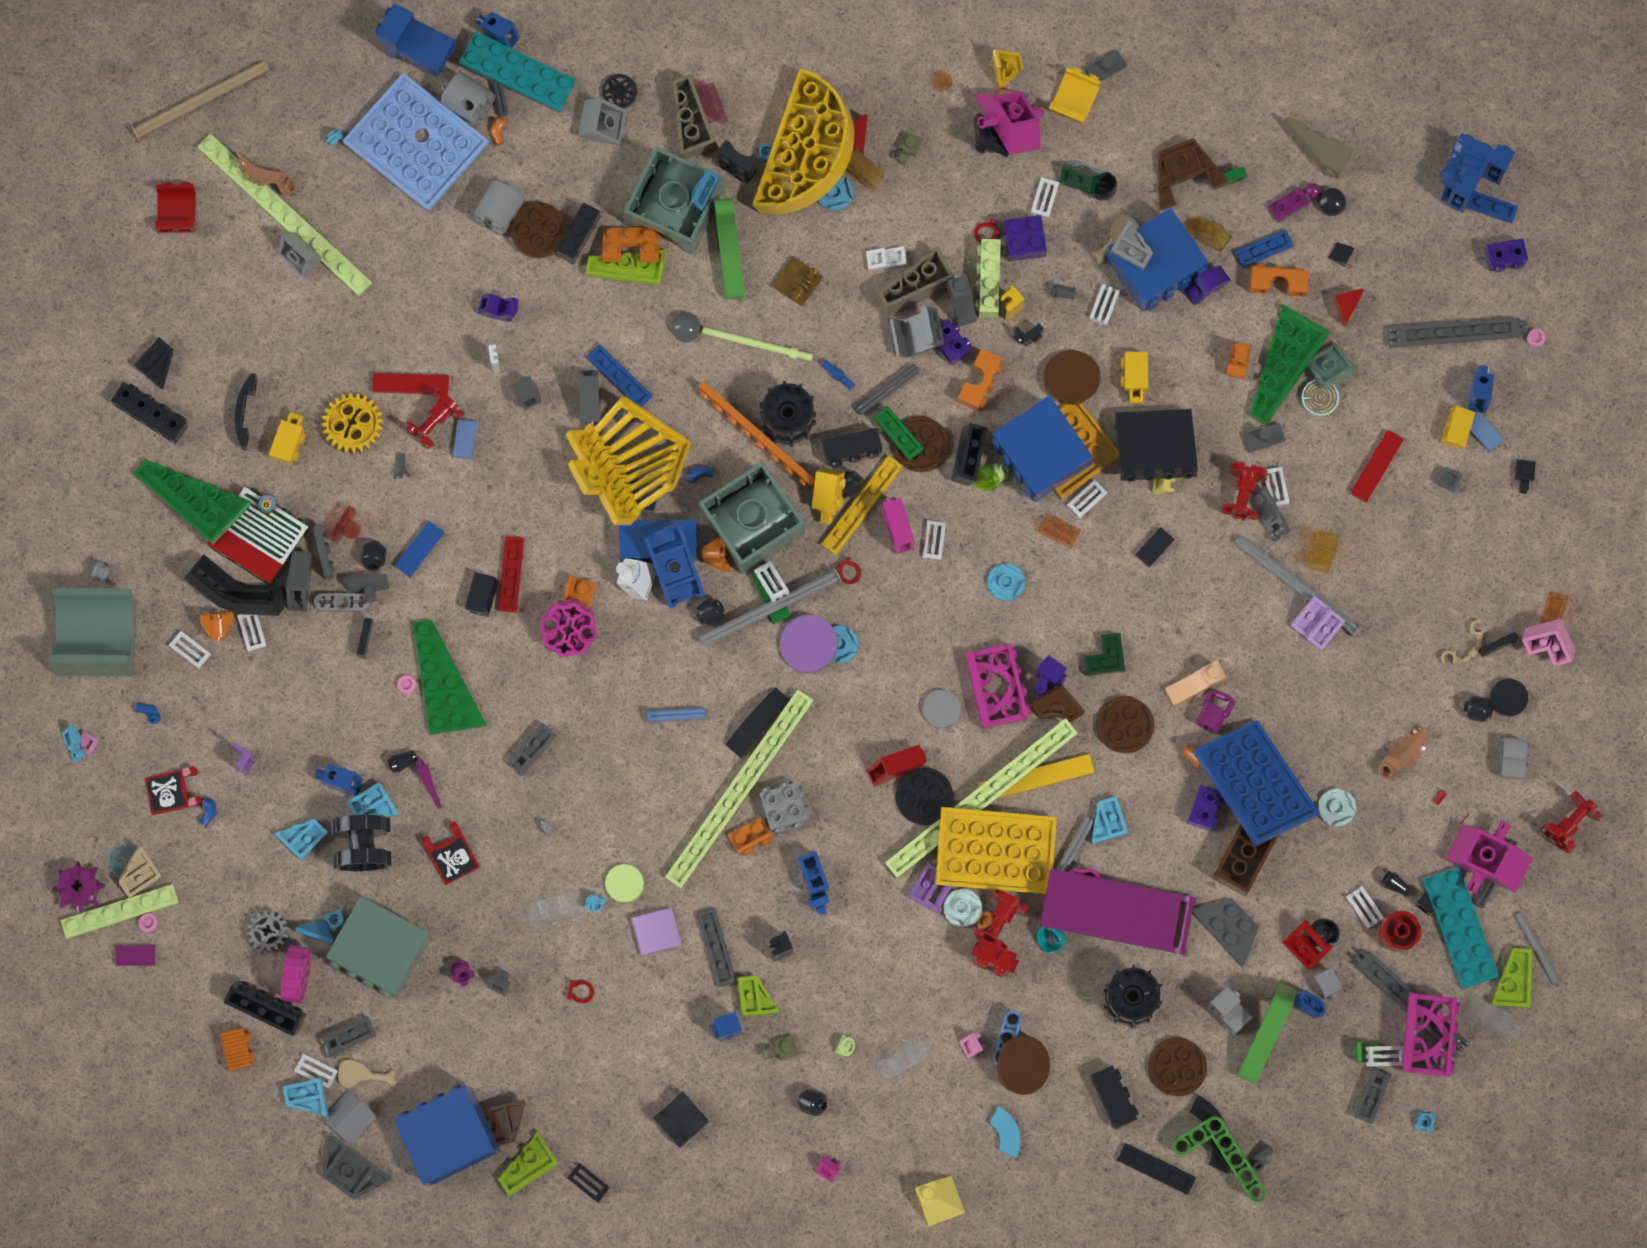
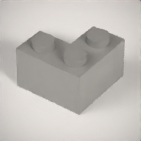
M1227 986L1210 1002L1208 1008L1235 1035L1253 1017L1251 1016V1010L1246 1005L1242 1006L1240 1004V994L1234 988L1230 989Z

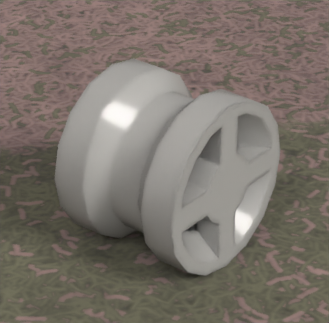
M99 560L93 568L91 577L94 579L98 578L102 583L106 584L114 571V567L111 565L107 566L103 561Z

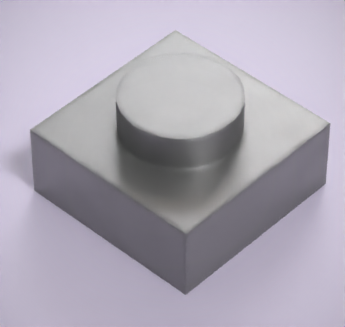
M1445 467L1437 485L1454 493L1463 475Z

